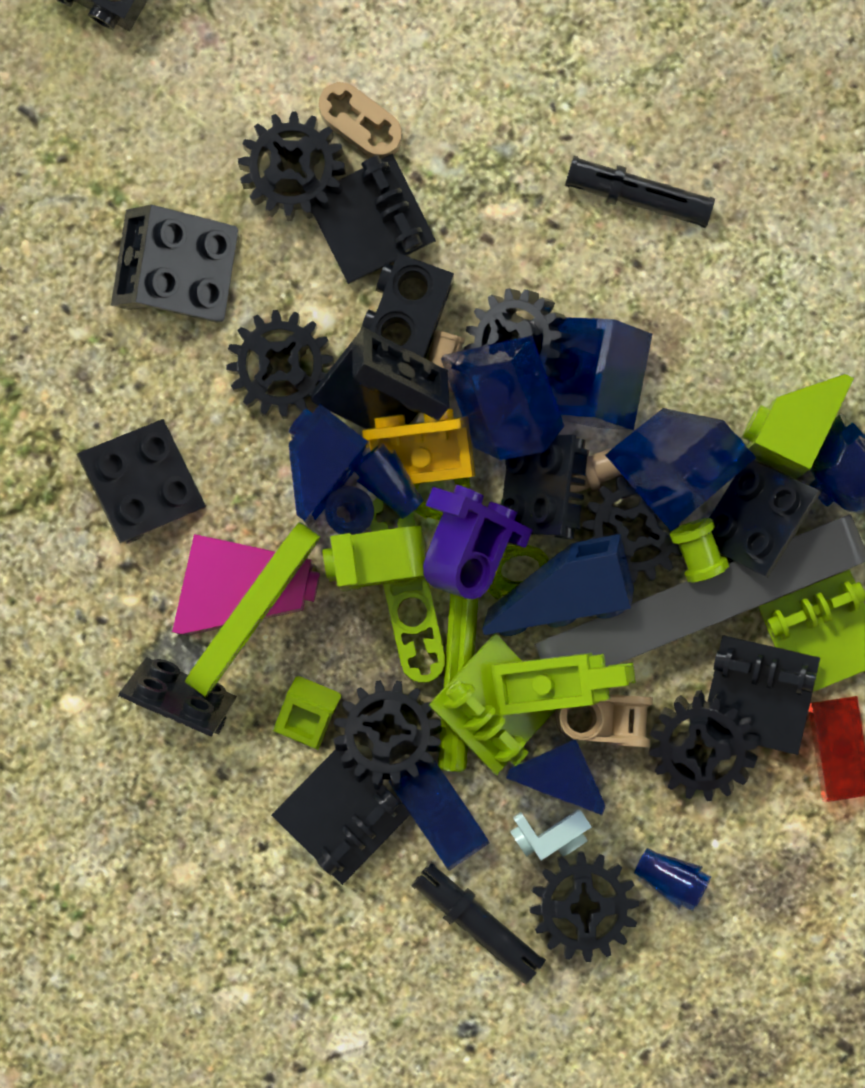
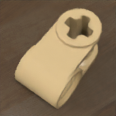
M610 695L609 700L589 705L587 707L592 713V722L589 728L583 732H575L568 725L567 714L570 708L557 709L555 714L556 726L560 733L573 740L606 742L605 745L650 748V739L646 738L647 707L653 705V697Z

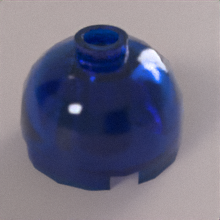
M841 413L834 419L810 469L815 480L809 486L821 492L818 499L826 507L835 502L847 512L861 514L865 513V434L853 422L847 426L846 417Z

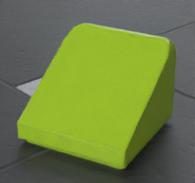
M301 676L295 677L287 692L273 731L319 750L340 701L341 694Z

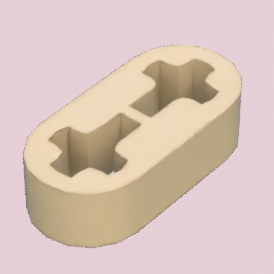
M345 82L330 84L322 91L319 98V111L322 120L328 127L369 157L379 155L380 159L398 152L402 143V130L398 120L356 87ZM345 96L351 98L349 102L350 109L358 115V118L354 120L343 112L338 114L337 117L332 116L333 108L330 100L335 98L341 101ZM367 122L378 130L383 128L384 125L390 127L388 134L392 142L388 145L384 142H379L376 146L371 145V133L363 127V124Z

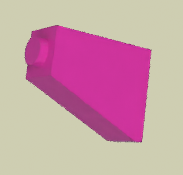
M194 534L172 632L188 636L221 629L276 552ZM306 559L264 619L303 611L306 600L315 601L320 573L312 571L314 565L312 559Z

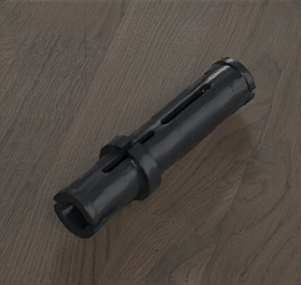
M573 156L565 187H573L606 197V203L616 205V202L620 201L661 215L693 223L706 229L713 210L714 197H706L673 187L669 184L627 173V167L617 165L616 169L580 159L578 156Z
M431 861L422 870V875L414 880L411 887L417 889L445 913L443 916L445 921L449 924L457 923L515 973L524 984L528 983L536 975L534 970L536 968L540 969L546 959L543 956H539L474 900L476 896L474 892L469 888L465 891L461 889Z

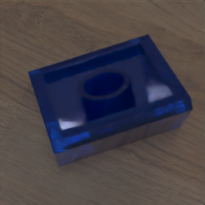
M569 739L524 759L516 765L507 767L504 777L506 779L603 815L606 805L576 739Z

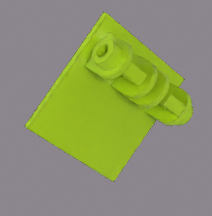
M850 569L758 607L774 647L820 657L813 692L865 671V591L860 582H855Z
M496 633L492 635L432 700L429 706L495 775H498L509 761L513 765H517L527 756L528 750L524 745L556 709L498 716L492 665L522 660Z

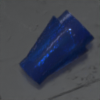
M383 443L368 452L352 468L359 476L356 482L393 509L401 519L411 514L424 501V498L414 486L396 450L389 451Z
M340 487L332 492L326 501V521L339 534H360L372 523L374 517L373 502L369 495L358 487ZM343 506L349 511L350 519L348 522H345L344 518L338 517V507Z
M648 847L641 856L633 873L647 882L678 910L685 907L692 912L698 906L712 876L702 871L703 866L657 853Z

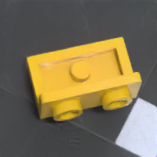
M452 408L448 409L439 421L424 413V422L405 424L404 415L374 418L376 428L362 430L363 441L369 440L375 488L476 476L468 416L454 418Z

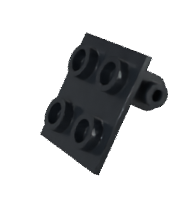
M393 154L380 159L379 155L373 156L361 163L362 169L337 180L340 182L342 190L340 194L329 191L326 193L330 207L327 209L321 207L318 203L311 206L313 215L348 284L383 268L385 263L391 264L395 262L398 253L407 256L436 242Z
M164 419L76 454L119 543L126 542V544H130L144 537L146 532L206 507Z
M577 435L510 436L509 448L505 458L506 472L503 497L500 505L516 511L515 521L532 529L531 535H554L555 538L573 540L575 530H580L582 505L568 502L569 500H584L583 494L570 492V486H585L586 480L572 477V475L585 476L589 450L585 449L586 440L576 438Z
M747 457L709 517L713 520L715 526L711 532L720 556L726 557L728 563L737 562L768 578L821 492Z
M722 635L720 648L717 651L714 662V674L707 702H712L717 692L723 694L722 705L726 708H729L735 702H739L741 706L737 717L740 720L746 717L753 718L752 728L747 732V735L759 736L758 746L798 755L820 657ZM714 719L716 722H718V723H719L721 726H723L725 729H728L723 723H721L720 721Z
M148 657L141 663L118 695L138 706L161 714L163 717L170 718L177 723L184 724L211 737L214 733L220 735L227 719L226 714L237 697L227 692L220 683H217L213 690L204 697L185 683L188 675L180 672L179 667L174 663L163 659L152 660Z
M334 750L271 816L317 860L316 862L330 876L332 875L343 885L412 812L384 785L379 790H375L372 776L368 775L360 783L355 781L354 772L356 765L346 769L341 765L340 758L347 751Z

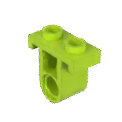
M422 526L394 528L354 535L350 533L330 536L332 548L323 549L326 578L329 579V582L337 581V587L342 592L361 589V587L425 577L423 564L426 552Z

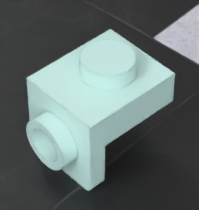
M577 809L537 836L524 815L519 812L512 817L518 827L511 830L510 833L526 857L535 851L542 861L557 850L564 857L588 841L583 833L590 829L591 825L581 810Z

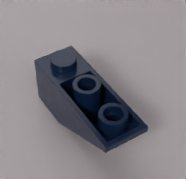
M621 534L571 543L488 608L482 628L483 634L499 633L501 636H513L522 633L528 627L547 624L549 627H562L574 622L576 618L593 615L603 619L611 618L621 614L626 609H631L634 585Z

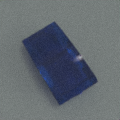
M434 760L432 770L422 766L417 768L420 781L416 784L408 776H404L401 778L400 790H395L391 780L388 782L444 866L450 871L490 842Z

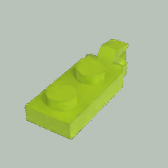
M592 653L492 665L498 716L595 705L599 701L610 699L609 688L636 683L633 663L606 666L604 654L592 655Z

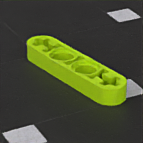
M385 493L378 496L371 503L368 511L371 532L388 530L386 522L378 523L376 515L384 512L383 504L393 502L396 510L403 509L405 512V517L398 519V528L416 526L412 508L403 496L396 493ZM424 577L383 584L400 663L404 673L411 680L418 683H428L437 679L445 666V654L429 583H427ZM408 598L419 599L426 606V618L418 626L409 627L399 620V605ZM432 628L434 638H423L427 653H436L438 662L430 665L431 673L421 675L419 668H410L409 659L416 656L414 641L404 645L402 634L415 635Z
M301 522L292 529L194 665L185 680L187 685L204 697L213 690L313 551L321 537Z

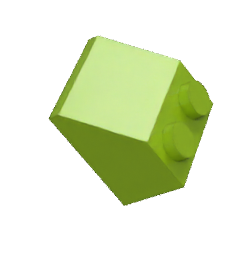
M843 374L778 396L767 407L760 405L757 411H754L741 437L749 441L744 454L795 479L802 476L811 469L854 378Z

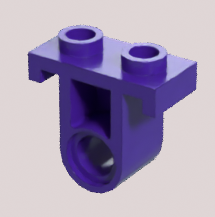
M460 485L455 486L453 493L433 487L425 506L441 511L443 514L425 556L423 564L425 579L432 587L463 598L475 599L481 597L493 581L507 544L526 548L533 530L516 522L517 512L494 502H489L488 507L482 505L484 496L476 491Z

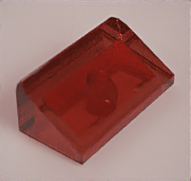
M858 696L810 702L809 717L822 801L832 802L865 796V742Z

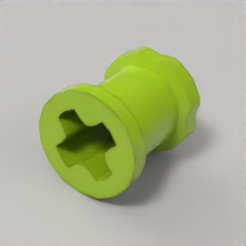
M711 518L691 521L670 533L672 542L679 545L688 568L684 573L688 582L694 583L710 579L723 573L729 567L727 558L720 556L711 531L715 526Z

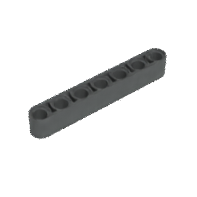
M849 514L793 537L768 578L737 562H732L723 573L715 577L694 583L686 581L632 603L631 609H626L615 617L596 618L534 645L540 659L592 653V655L604 654L606 666L619 664L865 562V546L852 515Z

